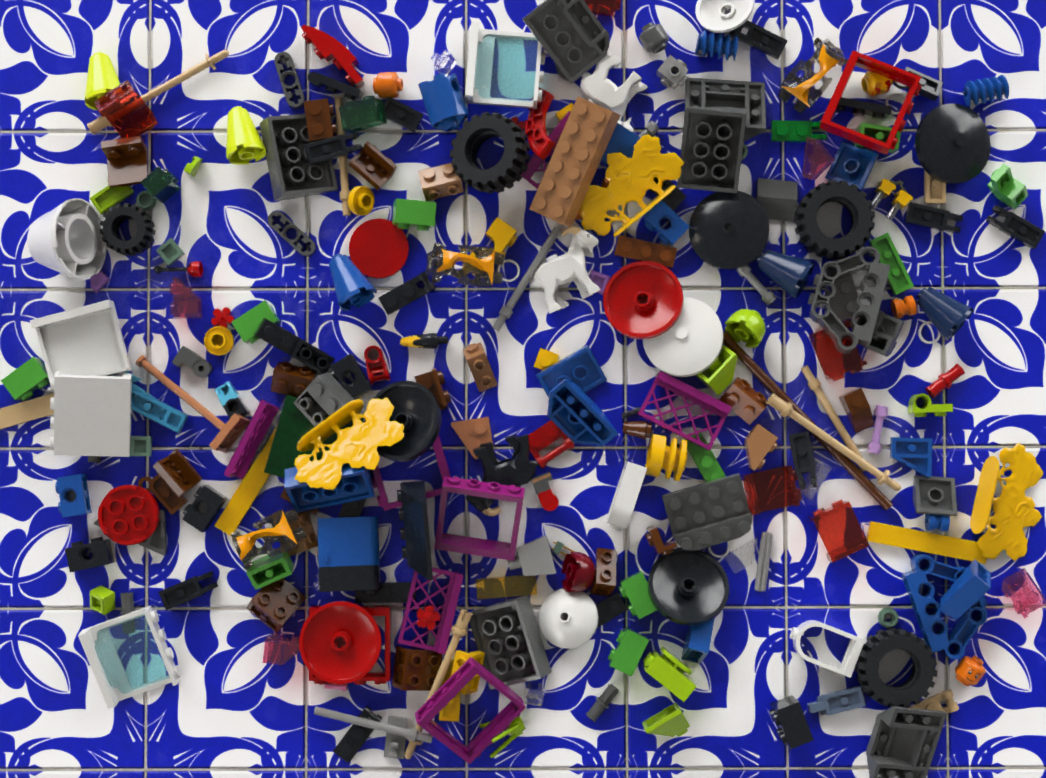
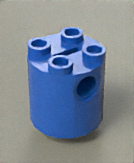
M440 73L433 76L434 80L430 82L424 81L419 83L418 86L432 128L447 132L461 127V122L469 117V113L456 74L445 76V73Z

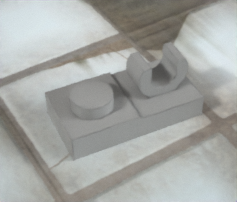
M388 716L387 724L407 729L409 718ZM386 732L384 757L404 759L406 737Z

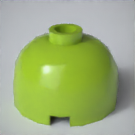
M740 309L734 312L725 322L727 324L725 331L737 343L740 340L746 343L745 347L748 348L757 347L766 332L765 322L756 310Z

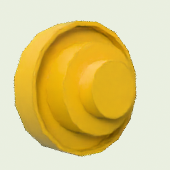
M356 186L351 190L348 197L350 211L359 216H364L371 212L374 206V195L370 188Z
M222 326L209 329L204 337V345L207 351L217 356L229 353L235 343L232 332Z

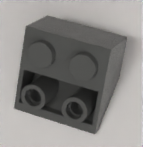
M327 372L318 375L294 401V404L316 427L354 399Z

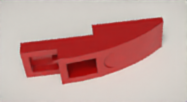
M306 25L301 26L303 31L301 36L308 45L312 43L315 46L314 52L320 60L324 58L329 63L334 59L332 62L339 71L343 69L346 72L345 78L351 86L355 84L360 88L365 84L361 76L354 69L359 64L356 57L342 43L321 30Z

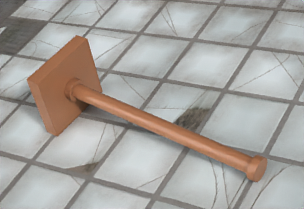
M141 355L135 364L138 367L142 366L216 426L220 432L209 446L216 451L227 453L247 428L250 420L245 416L234 413L225 424L149 363L144 355Z

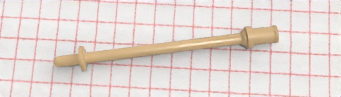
M222 50L211 57L206 53V60L112 113L103 112L102 116L87 123L89 130L95 135V133L108 126L112 127L116 119L208 67L215 70L214 64L228 57L229 51Z
M772 393V396L770 395L766 404L779 411L782 417H791L878 478V485L885 483L895 491L901 489V485L889 477V470L880 471L793 410L792 403L785 402L775 393Z
M460 610L456 624L451 628L453 636L427 700L441 687L459 640L467 634L466 628L473 615L471 612L467 613V610ZM417 724L415 729H418V732H422L423 728ZM408 740L409 744L404 754L405 758L411 759L416 745H422L423 741Z

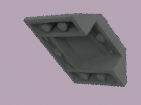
M689 77L686 80L685 107L747 109L743 142L765 132L764 82Z
M893 706L878 714L866 749L869 777L926 778L947 713L944 711Z

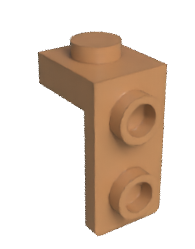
M481 342L470 344L465 349H462L479 392L497 386V381Z

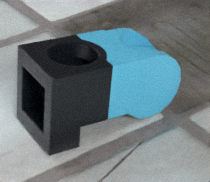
M230 381L215 389L219 401L229 418L234 413L242 416L251 413Z

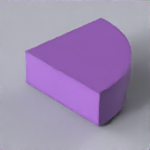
M100 270L98 274L90 277L92 290L98 294L111 279Z
M591 270L590 279L600 288V291L597 293L603 296L610 276Z

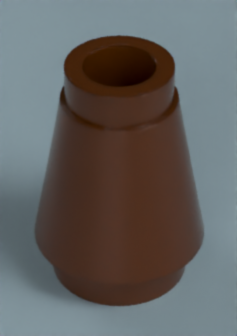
M648 420L624 422L623 434L645 440L646 438H651L652 422H648Z

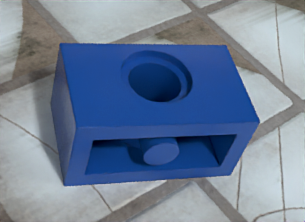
M662 200L643 218L646 228L651 232L655 230L660 235L658 237L659 240L665 245L669 244L670 246H673L690 227ZM667 220L670 223V228H661L660 221Z
M86 474L58 477L55 483V490L59 494L58 510L62 514V518L92 513ZM71 490H73L76 493V499L74 501H71L69 499V493Z

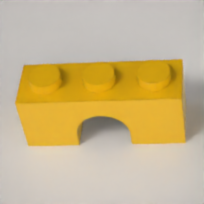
M498 217L486 232V236L495 244L494 265L496 262L500 263L506 255L504 251L507 246L512 247L518 238L515 236L517 231ZM473 250L470 256L476 257L478 259H485L486 257L491 255L493 251L487 255H482L477 251ZM464 262L462 265L465 270L479 280L489 279L487 272L469 263Z

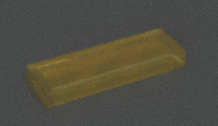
M536 575L476 579L477 599L537 595Z

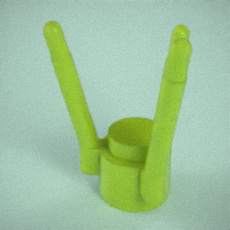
M520 716L510 723L506 731L492 739L494 743L508 734L512 735L490 754V758H493L516 737L523 734L522 731L526 727ZM491 721L486 722V723H483V724H480L479 727H480V728H484V727H486Z

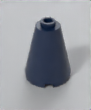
M766 250L765 253L762 252L756 261L759 263L758 268L794 298L800 295L808 282V276L812 274L815 263L812 261Z
M931 287L928 289L923 288L916 296L918 298L917 304L947 341L964 325L966 318L969 319L975 311L971 307Z

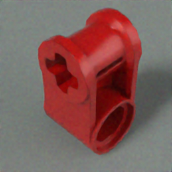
M378 346L367 347L364 352V358L370 384L374 385V382L382 380L390 381V374L382 349ZM372 349H376L379 352V357L376 360L369 358V351Z

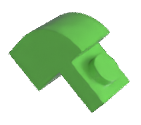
M1004 163L992 173L991 181L987 184L988 188L1000 201L1015 210L1028 196L1026 185L1014 179L1010 167Z

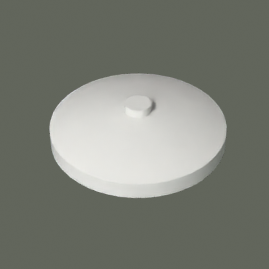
M684 298L681 315L674 326L658 337L643 339V346L651 363L660 371L675 377L694 376L707 370L718 358L723 346V329L717 314L707 304L696 299Z

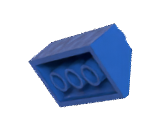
M349 463L343 464L341 479L334 490L323 489L322 487L317 489L310 488L306 482L299 483L298 480H295L298 472L296 467L284 469L285 490L296 513L375 497L370 469H366L364 466L361 468H351Z

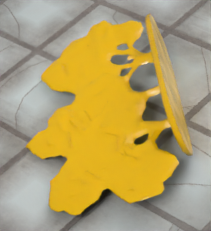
M643 135L634 145L632 158H627L621 152L607 154L609 168L606 169L605 178L609 181V185L607 188L596 185L589 186L579 209V214L583 218L581 222L583 230H593L598 235L605 236L611 229V222L622 221L623 225L614 232L613 236L616 237L676 187L672 185L664 191L661 189L662 182L665 180H677L680 178L681 166L684 165L682 159L676 153L661 154L660 139L650 135ZM654 177H657L659 181L657 184L653 180ZM648 189L656 191L659 195L646 205L642 201ZM630 201H636L642 209L629 218L624 214L625 205ZM619 205L622 206V211L618 209ZM615 210L619 213V216L617 214L614 217L607 214V211ZM609 218L610 221L606 222L604 219Z
M361 399L350 401L306 433L297 443V450L300 452H306L313 448L314 450L309 455L302 454L295 459L294 465L298 470L295 480H298L299 483L306 482L310 488L317 489L322 487L323 489L334 490L341 479V469L345 463H349L351 468H361L364 466L366 469L375 470L380 459L377 447H391L404 437V425L397 421H389L394 409L389 399H371L364 414H360L364 407ZM365 418L366 422L363 423L360 419ZM351 420L353 421V425L351 427L341 429ZM335 432L337 433L338 437L334 443L322 444L324 440ZM324 447H329L330 450L325 451ZM319 448H321L323 452L321 460H317L316 452H320ZM313 455L314 460L311 462L310 457Z
M1017 443L1014 448L1005 447L1000 451L999 458L1003 465L1001 469L998 459L995 456H989L981 470L970 527L974 534H980L987 527L986 533L977 542L984 558L995 559L1003 550H1006V554L1013 561L1025 556L1028 539L1025 537L1023 528L1034 527L1042 518L1040 512L1034 508L1035 503L1033 499L1026 497L1025 490L1038 483L1043 476V471L1040 465L1036 463L1033 453L1026 452L1024 445ZM1009 463L1010 466L1005 468V464ZM1005 471H1012V474L1009 477L1001 478V475L1004 476ZM997 481H999L1002 491L1000 496L995 498ZM993 503L994 515L990 516V511ZM991 524L996 525V528L992 529Z

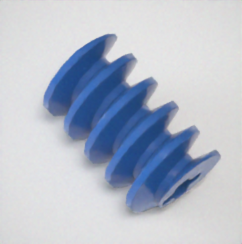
M703 30L701 35H698L695 55L698 54L699 50H702V56H705L707 51H709L710 58H713L714 54L717 53L718 59H721L722 55L725 54L726 61L731 56H733L735 61L738 37L734 36L731 41L730 35L727 34L723 40L722 33H719L715 38L714 32H710L707 37L706 30Z
M1000 75L998 77L993 76L990 79L983 78L982 81L980 79H976L974 82L971 80L967 81L963 89L965 104L969 107L971 100H973L974 105H978L979 99H981L982 104H985L987 98L992 103L995 96L998 101H1001L1002 95L1008 99L1009 84L1006 77Z

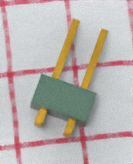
M553 541L556 545L554 548H550L553 550L552 552L558 555L561 553L565 556L567 554L561 552L562 547L573 551L563 546L564 544L559 541L557 543Z

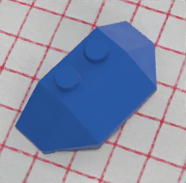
M564 379L549 392L547 416L574 443L603 447L618 435V432L604 412L577 384Z

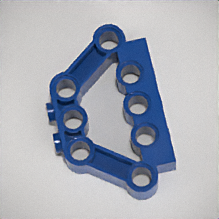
M916 554L910 561L912 571L901 574L923 639L926 645L932 649L933 653L941 651L943 655L950 659H960L965 653L966 645L978 627L987 621L986 599L982 596L961 616L947 637L948 625L941 620L940 604L934 600L935 589L928 582L926 574H932L955 583L958 579V574L961 571L964 572L966 567H953L934 561L928 555ZM922 559H925L927 563L924 569L919 568V562ZM922 585H926L927 592L921 595L919 589ZM929 604H933V612L927 614L926 607ZM977 610L978 617L972 620L971 613ZM939 623L941 628L939 632L934 633L933 626ZM955 643L956 650L950 653L949 646Z

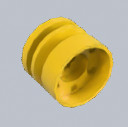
M652 434L645 467L647 471L645 475L659 477L661 470L664 469L665 479H670L671 473L674 471L673 480L680 481L687 462V440H681L677 448V438H673L670 446H666V436Z

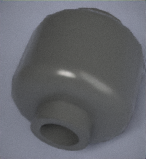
M651 22L642 28L643 32L640 34L639 39L647 52L657 54L668 46L669 37L661 24L653 25Z

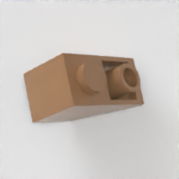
M759 424L754 425L744 440L748 466L753 471L761 469L766 462V459H764L768 452L772 453L778 444L776 443L778 437Z

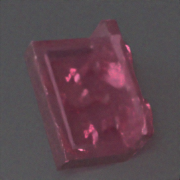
M1025 568L1003 579V587L1001 588L1007 598H1011L1017 614H1021L1024 619L1029 616V613L1046 605L1045 597Z

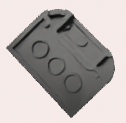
M545 0L522 18L570 84L607 55L610 43L609 33L604 29L584 0Z
M739 473L661 495L672 535L677 544L684 550H700L738 539L751 530L752 514L749 510Z

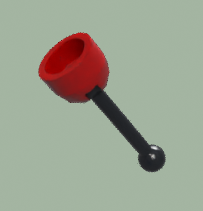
M194 261L188 267L161 268V266H156L154 271L157 274L161 272L187 271L192 277H202L203 264L201 261Z

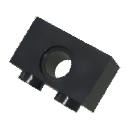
M349 354L330 365L332 368L330 374L337 381L339 380L342 387L354 400L373 389L353 354ZM348 373L355 375V381L352 384H347L345 381V376Z
M204 485L203 488L200 486L194 494L196 498L192 504L189 503L183 511L185 515L182 520L202 533L207 531L228 499L209 485ZM201 502H205L208 506L206 513H202L199 509Z
M102 536L90 539L91 543L84 544L83 541L71 543V547L65 549L69 571L75 572L114 563L110 539L103 540ZM88 548L93 551L92 559L86 556Z

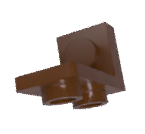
M597 548L596 575L590 586V594L610 597L616 587V550Z

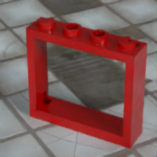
M853 50L823 115L819 128L887 155L889 149L894 150L898 138H895L897 131L902 132L906 121L903 120L905 113L910 114L914 105L911 102L913 95L918 96L922 87V85H919L921 76ZM855 66L910 87L886 143L831 122Z
M321 606L309 607V616ZM362 606L372 616H385V672H368L359 680L354 681V684L363 685L366 684V681H374V684L377 685L387 684V681L391 680L392 606ZM309 670V681H314V684L319 685L326 684V681L319 679Z

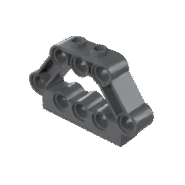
M865 247L860 253L836 262H826L820 273L815 274L813 285L816 286L814 293H810L808 304L811 305L810 318L814 322L819 323L835 343L836 350L841 354L851 353L857 344L869 346L872 340L890 270V265L879 263L880 254L874 247ZM863 256H871L873 262H866ZM833 270L836 276L829 277L825 271ZM867 270V274L864 275L860 282L862 293L859 294L855 301L857 312L850 320V327L852 329V332H850L831 310L829 304L836 293L834 283L849 275ZM872 280L875 283V287H868L865 281ZM826 288L830 291L831 295L824 296L820 290ZM867 299L870 302V306H863L860 300ZM821 307L825 310L826 314L819 315L815 309ZM855 319H864L865 325H858ZM844 338L849 339L851 346H844L841 340Z

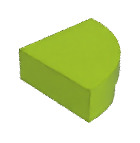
M197 156L192 157V162L187 163L184 171L195 177L203 159Z

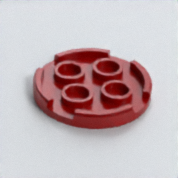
M381 218L371 219L362 223L353 232L349 242V255L351 261L362 274L371 278L381 279L390 277L403 268L408 259L409 244L404 231L398 229L397 225H392V221Z
M121 485L110 490L98 508V522L102 532L120 545H135L147 540L155 532L160 519V510L155 497L148 490L137 485Z

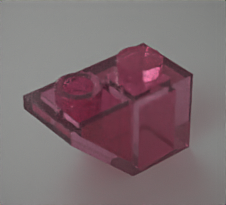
M172 277L173 282L170 283V293L173 295V302L170 304L171 314H174V318L177 319L202 318L201 298L181 279Z
M272 633L271 636L265 638L262 663L285 664L300 652V636L283 638V634Z

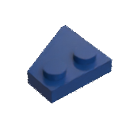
M890 437V458L926 477H932V438Z

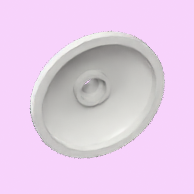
M698 0L696 4V17L701 26L708 31L715 33L729 32L740 27L748 20L753 12L755 0Z
M564 588L556 590L544 600L540 608V629L544 637L557 647L564 649L580 647L592 638L597 629V607L591 597L583 591L566 592ZM567 613L568 619L564 621L562 616Z

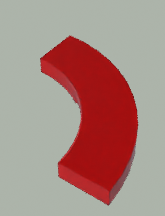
M539 87L542 90V101L537 102V109L528 108L529 115L528 119L525 120V134L528 137L531 150L544 160L555 145L548 137L545 126L546 114L554 96Z

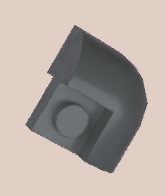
M879 310L871 343L869 346H862L888 357L897 344L896 340L902 330L904 321ZM859 318L857 324L860 326L865 325L864 319Z

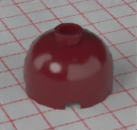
M571 551V554H567L563 561L561 573H565V580H562V585L566 592H582L592 585L596 575V568L589 556L581 552Z

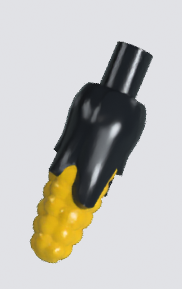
M436 333L417 334L416 336L401 338L400 344L406 347L435 349L438 347V344H448V336H438Z

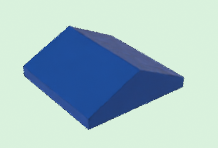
M841 142L825 178L830 181L836 180V182L841 180L847 181V185L851 186L854 184L858 186L857 190L862 191L879 154Z

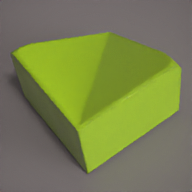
M101 585L90 590L91 609L103 615L115 609L114 591Z

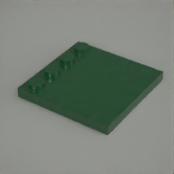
M286 395L264 470L265 473L284 478V469L296 467L294 463L299 455H309L314 450L313 448L306 452H300L296 447L299 440L315 427L294 404L297 397ZM351 420L342 428L351 427L353 425V421ZM335 432L324 440L322 444L334 443L338 437L337 433ZM324 447L325 451L330 450L329 447ZM319 448V453L316 452L317 460L322 459L323 452L321 448ZM313 455L310 457L311 462L314 460Z

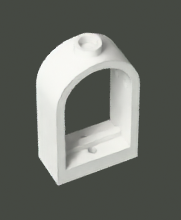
M625 461L607 516L606 523L610 524L609 528L620 532L622 528H627L647 471L646 467Z
M816 620L805 621L797 628L793 627L789 637L793 639L795 651L806 661L849 678L852 676L865 642L864 639ZM822 627L850 638L840 668L803 653L800 639L808 628Z

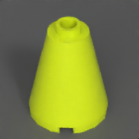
M102 52L94 53L89 59L84 97L85 105L97 111V107H104V111L117 109L123 106L124 101H126L111 59Z
M241 106L233 107L228 112L227 160L229 159L231 164L236 165L249 164V160L255 159L257 162L267 154L263 141L247 109Z

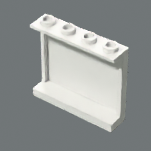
M105 300L30 320L31 327L36 329L49 382L51 378H54L56 371H60V375L123 377V374L132 371L114 301Z
M56 371L54 378H51L50 389L54 390V397H51L50 409L54 410V417H51L50 429H54V436H51L50 448L54 449V455L129 457L132 374H123V377L60 375V371Z

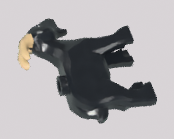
M514 434L505 437L506 441L514 449L512 459L498 462L491 441L480 444V448L473 449L474 454L479 457L482 463V482H497L501 485L521 487V485L527 484L534 477L536 466H539L536 461H529L530 447L528 434L523 436ZM466 495V500L485 515L496 516L500 514L501 509L499 506L490 508L494 499Z

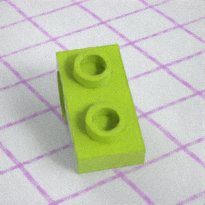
M915 394L910 397L908 402V413H914V417H927V413H934V416H947V412H953V404H932L931 398L926 394ZM919 397L924 401L921 409L916 405V400Z

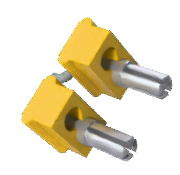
M882 179L878 182V187L875 190L876 196L872 200L874 205L872 209H876L881 199L889 196L896 189V185L900 184L902 190L894 194L895 198L891 202L893 206L886 215L888 220H892L899 209L906 207L908 202L913 200V197L906 192L901 180L895 182Z

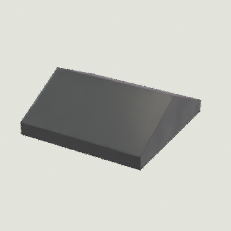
M757 179L755 199L762 205L769 220L794 222L797 206V182Z
M915 475L912 496L915 512L919 514L957 516L955 478Z

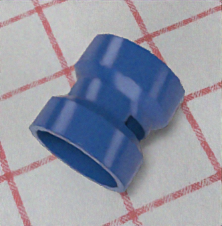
M925 514L924 523L926 531L937 529L940 532H948L950 516Z

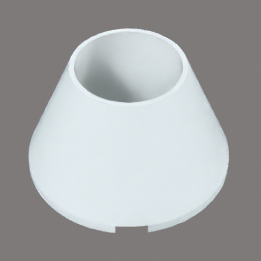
M73 198L66 200L34 222L27 236L28 249L32 258L45 267L78 280L90 279L94 274H98L106 258L107 243L103 242L101 238L103 235L100 234L101 225L99 221L102 219L97 210L86 200Z

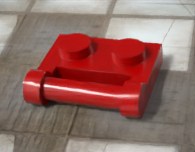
M552 420L528 435L530 452L542 469L547 466L548 462L566 450L575 448L571 439ZM562 437L564 443L543 457L540 456L538 452Z

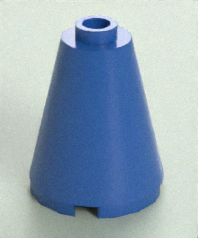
M336 254L331 258L329 267L340 309L342 311H351L350 307L352 306L360 308L369 303L375 297L373 293H377L375 287L347 255Z

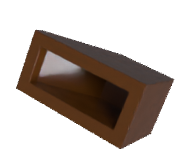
M862 388L855 389L838 397L855 433L874 425L871 408Z

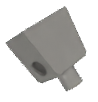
M547 535L517 547L519 556H516L514 561L507 560L510 570L522 568L524 576L556 574Z

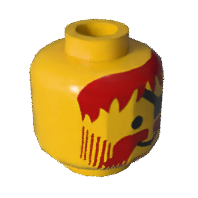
M867 71L861 79L862 89L869 96L886 94L893 84V80Z

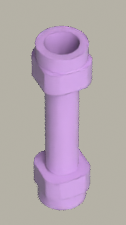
M876 405L874 410L876 419L872 441L868 442V453L880 454L882 444L879 443L884 417H887L888 407Z

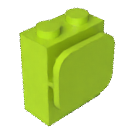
M663 646L660 649L663 653L662 655L656 650L653 653L649 652L643 659L644 664L642 666L645 671L685 702L697 687L693 680L683 673L686 672L691 675L692 670Z

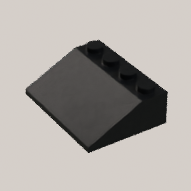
M425 481L400 483L401 490H397V500L402 502V509H399V521L404 522V527L400 528L401 540H405L406 546H402L403 558H407V565L426 579L433 580Z

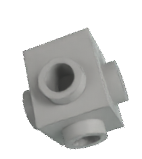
M669 55L657 70L656 75L661 79L660 82L665 87L675 89L678 85L681 87L688 79L686 76L688 73L687 65L682 60H676Z

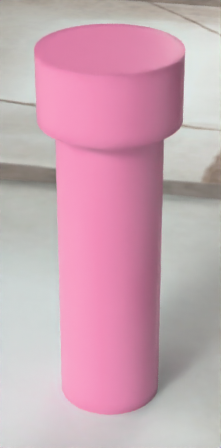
M326 683L324 688L347 691V684L336 685Z

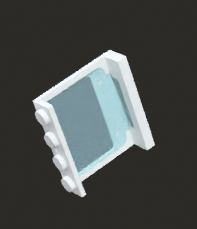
M480 21L471 22L465 103L537 109V102L542 101V90L539 89V83H543L544 71H540V65L545 63V53L541 52L542 45L533 33L480 29Z
M151 605L83 629L78 635L108 709L116 707L121 700L171 682L175 686L180 680V668L174 664L173 651L171 647L167 646L165 641L167 640L164 629H160L158 613L156 610L153 611Z

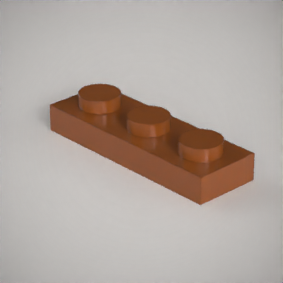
M619 235L614 255L637 261H652L665 267L673 268L677 248Z

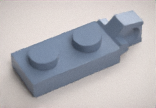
M858 685L821 694V696H817V701L807 703V706L811 713L820 711L821 715L826 714L828 716L865 707L866 703L862 687Z

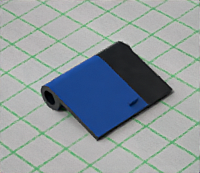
M378 517L318 518L319 592L363 591L364 595H377V591L381 590Z

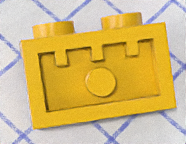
M456 650L451 676L470 657L483 666L485 653L481 651L467 653ZM476 674L459 693L467 695L477 692L480 676Z

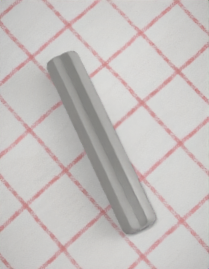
M769 532L761 533L754 587L756 591L761 592L766 591L773 538V534Z

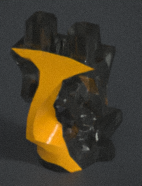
M817 37L813 44L817 48L813 56L807 61L801 59L781 84L783 88L778 97L785 102L792 95L799 100L793 108L799 113H802L808 107L811 108L833 79L825 77V74L831 68L843 66L848 62V59L844 56V51L835 46L829 39L823 41ZM814 63L820 65V71L817 73L812 71ZM799 70L804 71V75L801 78L797 77ZM823 81L821 88L815 89V83Z
M434 243L433 250L427 254L425 276H432V283L440 282L442 276L458 278L459 284L483 288L492 287V284L502 283V273L493 272L494 265H503L504 254L495 252V248L459 245L460 253L445 249L440 243ZM473 252L475 253V257L467 255L466 253ZM458 261L463 263L461 270L454 268L455 263ZM474 273L475 278L469 279L468 274Z
M295 509L286 512L279 510L266 518L256 521L252 526L257 531L242 535L239 532L231 533L234 546L245 570L253 566L252 559L256 556L267 554L270 558L299 547L297 543L307 538L303 527L291 530L289 524L299 520ZM267 523L272 525L271 528L262 529V526ZM263 538L265 541L264 545L257 548L255 545L257 539ZM280 542L279 548H272L273 543Z

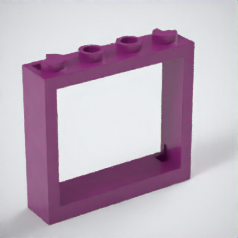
M438 434L433 443V448L442 480H444V476L451 477ZM377 465L375 470H373L374 476L371 479L373 487L378 488L379 496H377L379 507H383L384 511L402 506V502L398 501L389 503L380 469ZM442 488L426 492V499L441 495Z
M444 476L434 549L514 561L525 488L515 487V485H501L497 482H480L477 479H460L457 476ZM448 492L517 502L511 543L443 533Z
M470 657L415 713V718L419 726L467 763L471 764L477 756L480 757L482 751L488 745L493 744L492 739L502 731H505L516 717H519L526 707L522 697ZM478 674L511 700V702L465 746L432 719Z

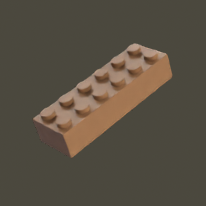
M579 96L577 97L531 203L530 210L562 225L572 227L621 115Z

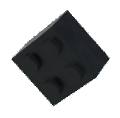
M793 695L770 703L771 710H769L772 721L779 727L776 729V732L784 745L787 744L790 749L814 741L801 705Z

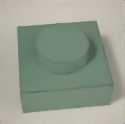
M170 238L156 249L168 266H171L185 255L173 238Z
M131 436L130 456L152 457V436Z

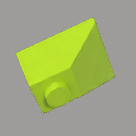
M723 345L716 361L707 370L695 376L719 396L733 381L738 356Z
M676 702L642 722L647 734L670 737L675 735L678 737L682 736L688 731L687 728L690 727Z

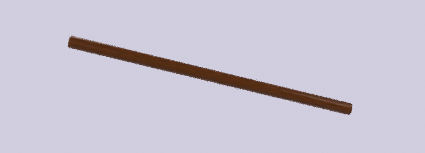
M725 331L723 333V344L738 356L737 358L771 393H775V395L787 403H792L793 410L815 424ZM809 431L885 510H888L893 505L848 457Z

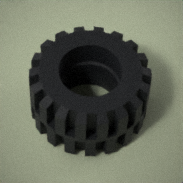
M124 203V205L117 204L116 208H109L110 213H104L103 217H105V220L100 222V225L103 226V229H100V234L103 235L101 238L103 242L107 243L106 246L125 256H136V253H144L143 249L150 247L148 244L149 242L153 243L152 235H155L156 232L153 229L155 224L151 221V216L138 206L130 205L129 203ZM127 219H134L137 223L135 236L128 241H122L118 234L121 223Z

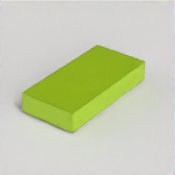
M130 185L114 188L106 186L89 199L100 215H104V213L109 211V208L116 207L117 204H120L135 194Z

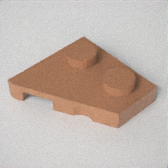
M489 417L451 422L452 428L474 459H479V457L474 454L473 449L480 448V444L490 441L493 445Z

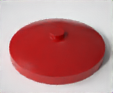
M652 261L634 262L619 269L608 281L603 295V307L610 324L619 333L633 339H651L667 332L679 319L684 304L682 287L676 275L662 264Z
M334 601L316 609L304 622L299 637L300 654L306 667L319 679L333 684H347L365 676L377 662L382 645L381 632L374 617L362 606L348 601Z

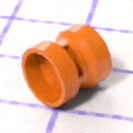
M912 295L904 297L903 300H891V309L895 318L899 319L903 318L904 315L911 316L917 314L916 302Z

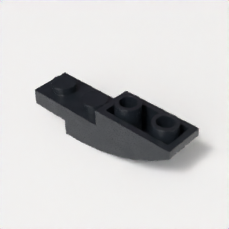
M265 317L254 333L258 338L321 374L327 373L331 367L330 365L335 360L332 356Z

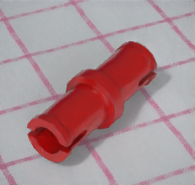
M955 364L954 367L945 374H940L936 381L926 387V392L932 398H935L945 388H950L955 380L965 374V371L959 364Z

